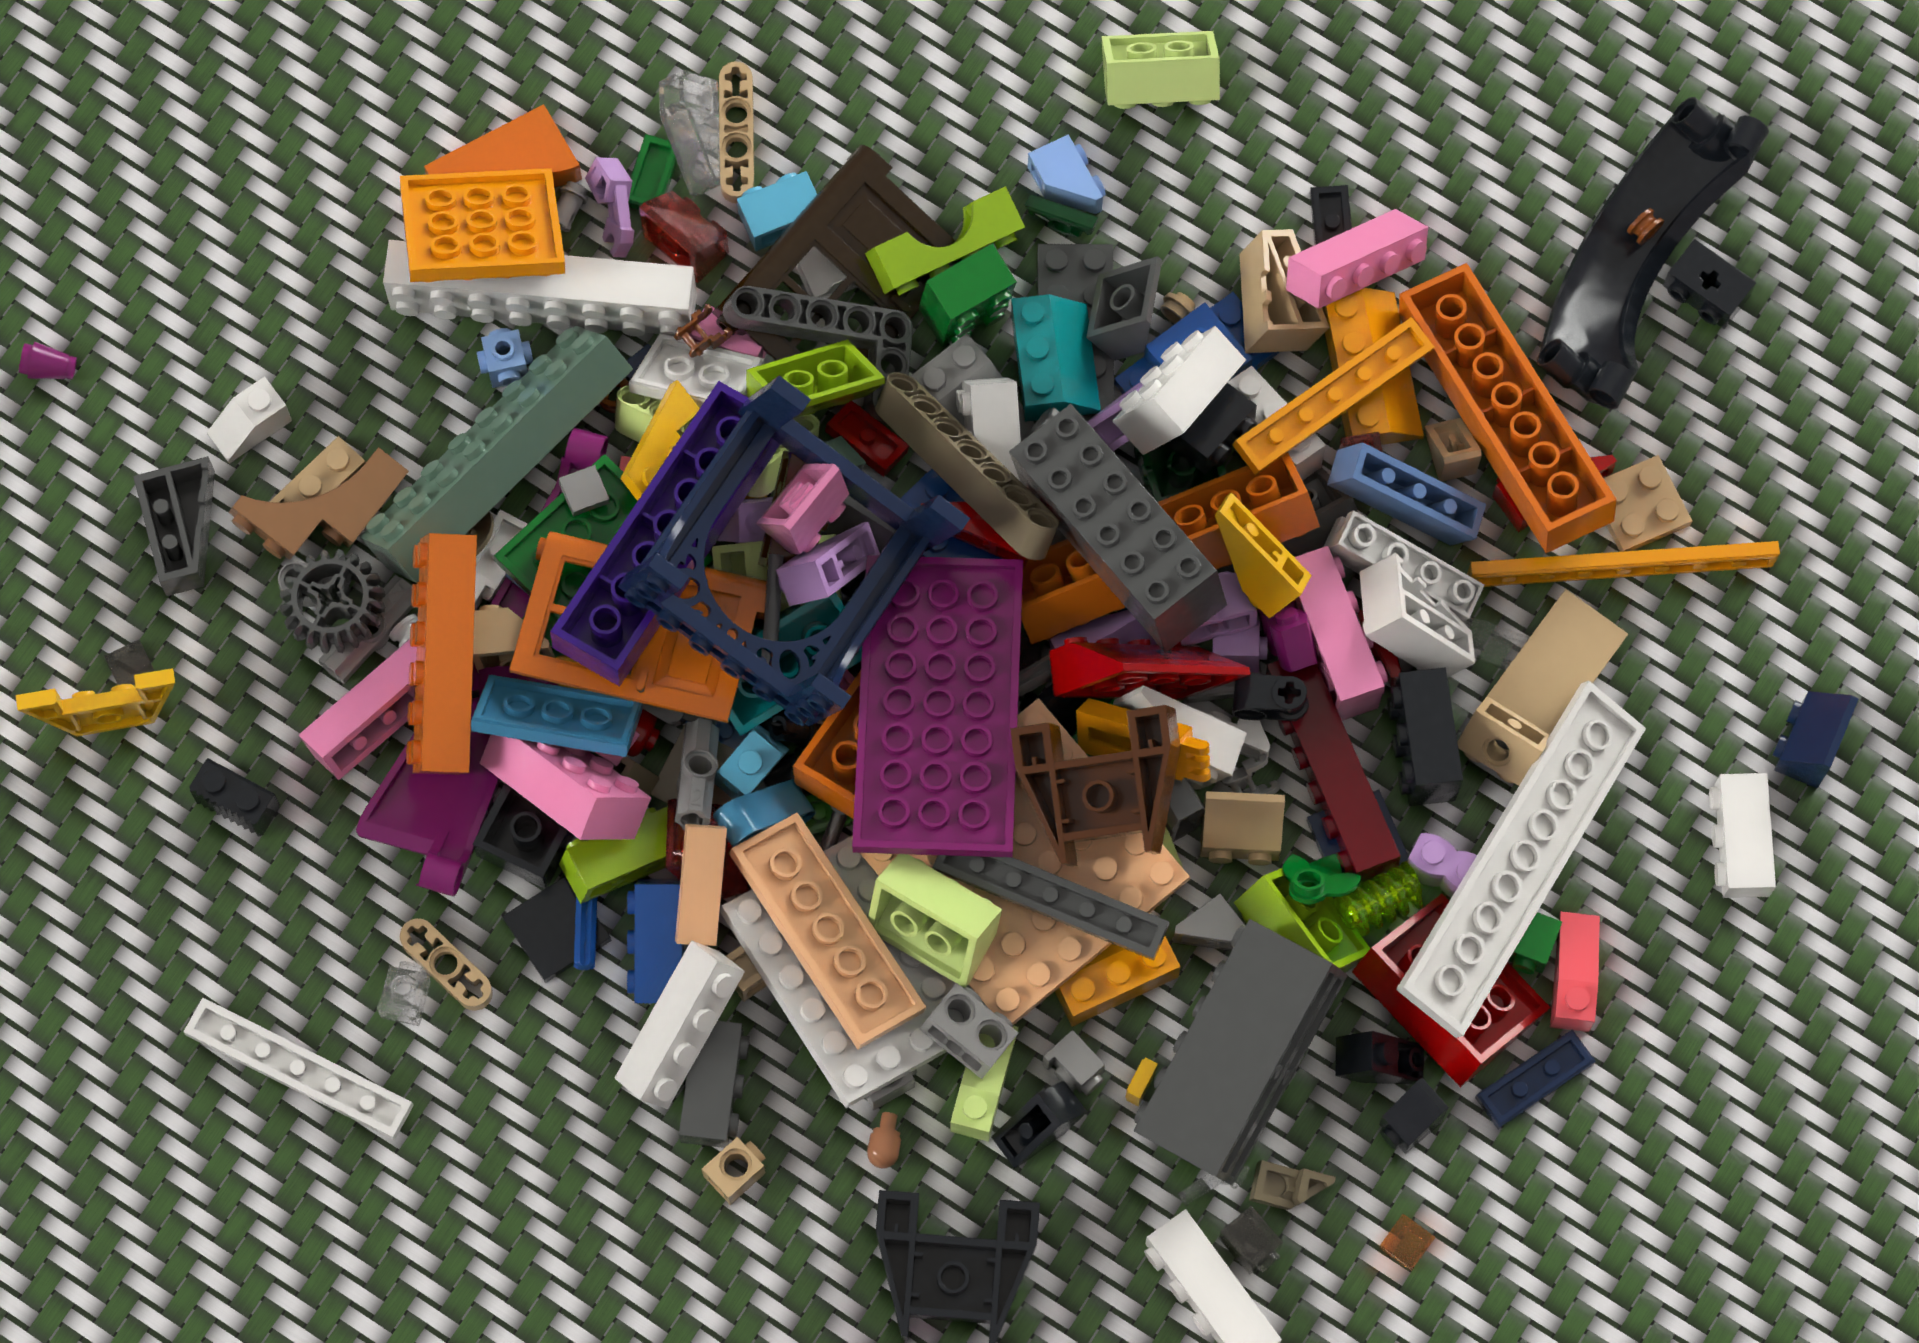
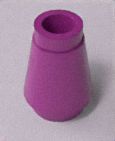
M34 342L33 345L24 343L19 373L28 375V379L67 378L73 380L77 357L70 356L38 342Z

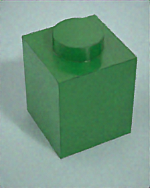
M1537 912L1508 960L1512 962V967L1526 974H1534L1535 972L1542 974L1547 965L1562 921Z

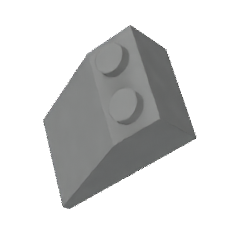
M967 333L911 375L964 427V416H962V413H958L956 405V390H962V381L1003 378L992 361ZM1018 400L1022 442L1031 435L1030 431L1035 423L1033 421L1025 422L1023 406Z

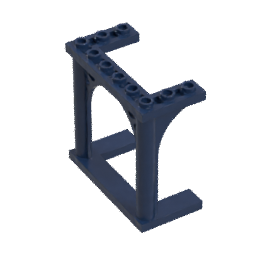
M777 376L744 402L738 411L742 415L739 422L641 564L628 572L617 587L626 592L624 596L630 603L642 609L646 607L656 614V620L664 628L672 632L679 631L690 639L688 643L694 650L706 656L710 654L720 661V667L728 675L736 679L742 677L754 686L752 690L758 697L767 702H776L785 709L784 714L787 718L798 725L803 726L806 724L809 727L844 709L852 696L841 689L839 685L848 665L923 553L961 532L970 518L940 495L935 496L915 509L910 507L795 421L793 418L803 412L811 399L781 376ZM770 438H773L806 464H835L842 473L849 496L896 530L837 618L821 632L797 641L767 640L752 635L737 626L724 614L716 603L705 575L704 552L711 526ZM696 540V546L692 547L693 542ZM687 555L691 557L694 562L693 570L677 568L679 563L682 565L686 564ZM688 579L693 580L697 584L698 592L692 598L682 599L674 595L682 589ZM697 603H702L708 608V616H702V611L694 610L691 607ZM729 629L735 631V639L727 634ZM828 637V641L824 644L823 639ZM806 647H812L817 650V653L809 658L813 660L810 667L808 657L804 652ZM759 649H764L770 653L769 664L763 656H757ZM784 651L792 653L798 663V672L793 679L785 677L779 666L780 655Z

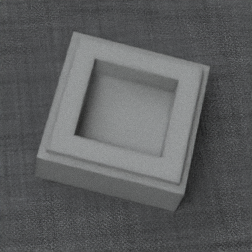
M595 465L559 478V485L573 516L609 504V496Z

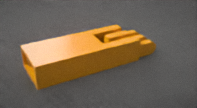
M1088 698L1076 710L1078 745L1086 754L1092 756L1131 751L1127 711L1130 709ZM1177 723L1180 754L1175 779L1182 781L1184 778H1188L1198 782L1209 781L1211 778L1210 769L1208 768L1210 766V756L1207 755L1210 752L1209 743L1194 738L1192 726Z

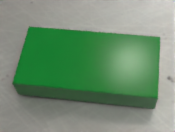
M645 134L630 177L632 180L628 201L630 208L655 215L660 214L682 150L680 143Z

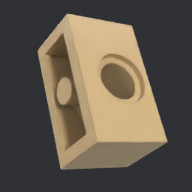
M1487 696L1475 710L1457 743L1458 749L1462 750L1467 758L1477 763H1483L1497 772V775L1502 780L1519 786L1531 765L1539 759L1545 750L1547 739L1550 735ZM1496 740L1506 743L1509 750L1501 748Z

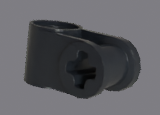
M1250 672L1249 676L1235 680L1232 714L1237 718L1243 720L1297 721L1303 718L1308 711L1307 689L1303 681L1297 677L1264 675ZM1288 694H1295L1296 697L1293 698L1292 703H1285V700L1288 699Z

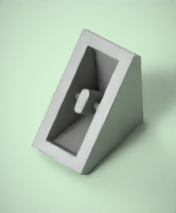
M1218 894L1176 925L1173 943L1232 951L1234 948L1231 946L1232 938L1241 925L1245 926V924L1224 897Z

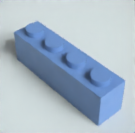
M1363 442L1337 450L1327 484L1450 546L1477 539L1486 507L1485 503Z

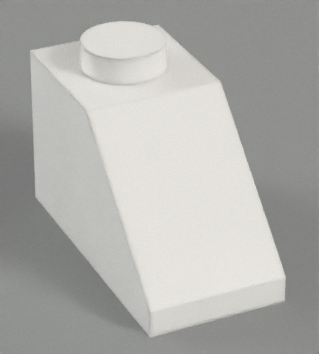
M264 376L232 398L209 428L207 435L230 464L290 423L292 419L286 404Z

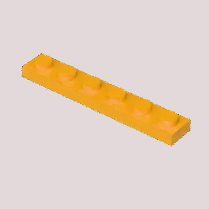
M1410 317L1236 439L1232 445L1252 472L1257 475L1426 356L1435 347L1414 319Z

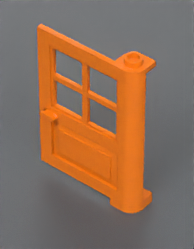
M552 531L549 532L547 538H540L536 550V560H539L540 563L510 665V673L725 723L729 722L740 679H736L723 671L720 667L721 662L712 655L706 656L694 650L688 643L690 639L679 631L672 632L660 625L632 667L631 674L627 675L620 687L579 663L540 655L550 614L562 615L566 609V606L554 604L565 562L593 568L608 544ZM705 567L707 583L718 606L732 622L752 634L755 620H764L767 581ZM690 580L679 598L688 599L694 597L698 592L697 584ZM697 603L691 607L694 610L702 611V616H708V608L702 603ZM729 629L727 634L735 639V631Z

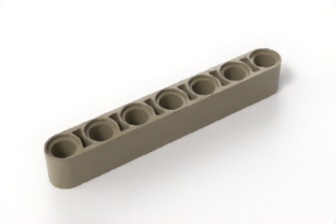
M900 372L888 374L875 407L878 416L1017 553L1032 560L1044 559L1059 526L1058 518L917 380Z

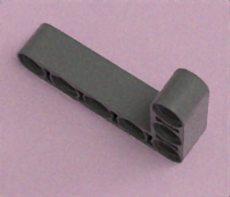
M754 286L738 288L724 303L723 316L726 322L735 328L830 344L848 339L856 348L869 350L868 360L885 377V380L888 374L882 370L881 361L890 362L895 372L909 375L913 325L909 316L904 312ZM736 300L746 301L751 307V314L741 313L736 306ZM780 306L784 308L788 313V320L778 319L774 314L773 307ZM811 312H816L823 316L825 327H820L813 323ZM848 318L856 319L861 324L862 333H857L850 329ZM885 324H890L897 329L898 339H893L886 334ZM882 385L864 397L863 410L881 424L886 425L887 423L875 411L877 398L880 396L884 386Z

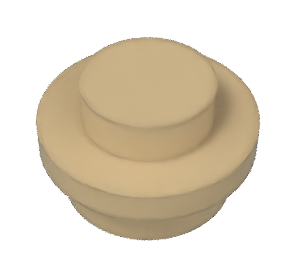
M1169 292L1164 296V304L1160 307L1163 315L1169 321L1176 324L1194 310L1195 304L1187 295L1181 292L1177 294Z

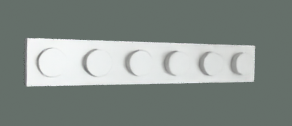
M205 998L201 999L184 1030L186 1036L393 1140L396 1139L414 1106L411 1101Z

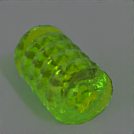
M1402 862L1399 867L1389 868L1386 874L1380 873L1375 875L1373 881H1363L1360 887H1357L1352 893L1342 897H1335L1337 914L1347 928L1350 930L1357 929L1362 936H1367L1370 933L1368 922L1375 929L1379 930L1383 928L1382 915L1389 923H1393L1397 919L1395 909L1402 916L1409 915L1408 902L1416 910L1423 907L1420 881L1414 869L1407 862Z

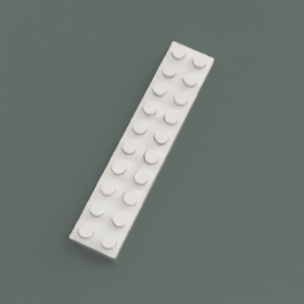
M1590 681L1580 684L1548 737L1545 750L1539 759L1531 765L1396 989L1455 1038L1464 1036L1646 730L1641 723Z

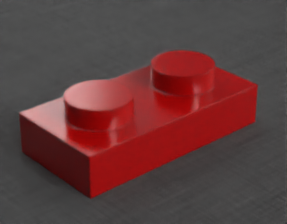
M853 401L847 403L826 424V433L833 438L842 436L866 461V464L883 477L908 453L909 445L871 417L869 413Z

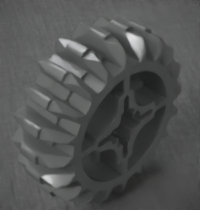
M340 549L336 551L334 558L330 559L327 550H322L320 554L321 560L315 561L312 555H307L306 561L308 566L306 568L295 564L293 568L298 575L297 578L285 576L284 581L290 589L280 591L281 599L286 602L280 606V612L283 616H287L284 621L288 630L295 629L293 633L294 638L297 641H302L306 638L305 644L307 648L312 650L320 642L321 651L327 654L330 651L331 645L335 644L337 651L343 654L345 642L350 641L354 648H358L359 641L357 637L360 634L364 638L371 639L372 634L367 626H380L381 621L376 614L385 612L386 607L379 600L384 598L386 594L384 588L378 586L381 582L378 573H371L372 567L369 562L366 561L359 564L360 559L354 553L345 561V554ZM333 576V578L325 584L316 583L321 579ZM352 580L357 582L363 589V599L360 607L355 605L353 599L348 598L351 591L349 585ZM305 596L309 597L312 603L317 605L314 612L316 618L313 623L303 616ZM338 596L340 602H331L329 606H327L325 601H334ZM339 619L349 620L348 622L342 625L332 627V625Z

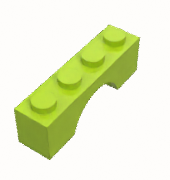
M1006 186L963 207V227L957 240L950 246L931 247L917 241L906 232L866 252L865 255L884 294L896 289L900 296L919 286L917 279L927 274L932 278L950 268L949 264L960 259L964 260L992 243L995 244L998 250L1017 240L1015 233L1025 228V225Z

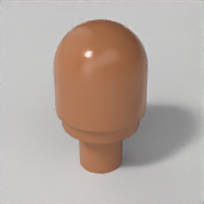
M883 1112L880 1127L874 1128L870 1134L867 1156L871 1164L877 1168H889L896 1163L899 1157L901 1138L900 1132L895 1130L898 1116L894 1113Z

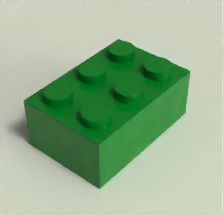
M992 243L927 280L919 310L940 345L944 346L949 342L954 343L966 333L971 337L973 335L971 330L982 323L989 327L1004 318L1005 313L1003 311L1009 307L1008 304L1012 298L1017 281Z

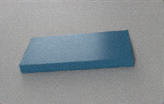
M489 675L471 720V731L627 757L642 714L643 703L592 691Z

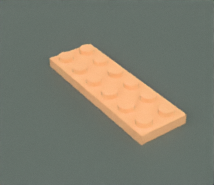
M798 812L731 848L729 855L858 1050L924 1013L926 1005Z

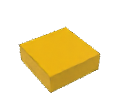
M1146 1057L1142 1059L1126 1090V1101L1139 1107L1156 1074L1158 1063Z

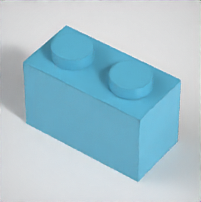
M807 171L800 174L788 173L780 177L772 185L764 188L760 186L750 188L742 194V197L737 198L738 214L755 251L773 245L817 195Z

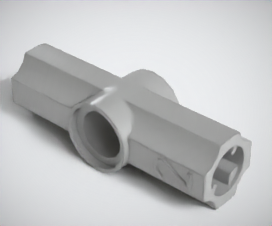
M395 575L384 587L386 595L379 601L383 602L386 608L385 612L376 614L381 624L378 631L371 636V639L364 638L360 634L357 637L359 641L358 648H354L350 641L345 642L343 654L337 651L335 644H332L330 651L327 654L324 653L318 660L320 665L336 680L345 684L374 651L380 650L386 645L392 629L414 608L411 604L412 585L403 578Z
M698 718L693 722H687L685 725L681 767L676 783L678 795L675 822L680 824L683 830H685V824H710L714 779L718 769L717 749L720 728L716 727L712 720Z

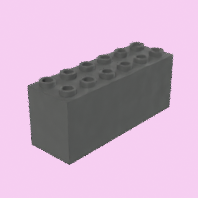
M1072 404L1068 405L1009 451L1020 482L1058 518V529L1165 653L1227 606L1219 575L1214 566Z
M1251 919L1248 920L1246 926L1241 925L1235 932L1231 941V946L1234 947L1227 961L1222 960L1216 967L1212 975V982L1214 984L1207 997L1203 995L1195 1005L1192 1013L1195 1019L1188 1032L1183 1031L1177 1038L1173 1047V1052L1176 1054L1168 1067L1164 1066L1159 1071L1154 1081L1156 1090L1149 1103L1145 1101L1138 1109L1134 1119L1137 1125L1133 1130L1232 1186L1348 976L1328 960Z

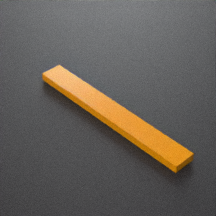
M1771 541L1476 561L1470 563L1467 575L1484 584V587L1768 568L1774 566L1780 555L1779 542Z

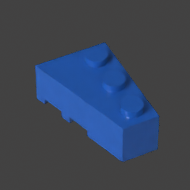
M639 879L635 883V891H628L627 913L635 914V930H628L627 953L634 954V970L627 971V993L634 994V1003H657L685 953L684 944H677L675 942L680 879Z

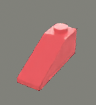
M1560 911L1559 921H1562V925L1557 938L1550 1028L1589 1032L1595 1023L1600 916Z

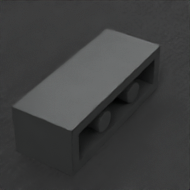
M717 1021L687 1074L679 1129L681 1143L725 1148L729 1144L730 1137H737L739 1114L733 1113L735 1098L742 1099L745 1075L738 1074L740 1059L747 1060L750 1044V1036H743L744 1031L741 1023Z

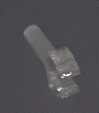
M1245 1166L1242 1168L1233 1186L1207 1173L1180 1191L1178 1195L1184 1205L1188 1206L1220 1184L1229 1185L1235 1190L1244 1183L1250 1167Z

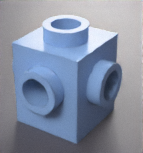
M508 328L496 329L490 332L488 336L481 337L484 350L477 351L481 374L489 373L492 388L508 386L510 383L520 380L528 372L527 364H531L533 361L529 341L521 342L519 329L512 331Z

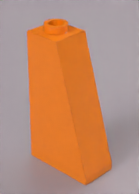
M544 104L424 166L426 174L551 168L554 187L566 185L568 181L578 182L582 180L580 165Z

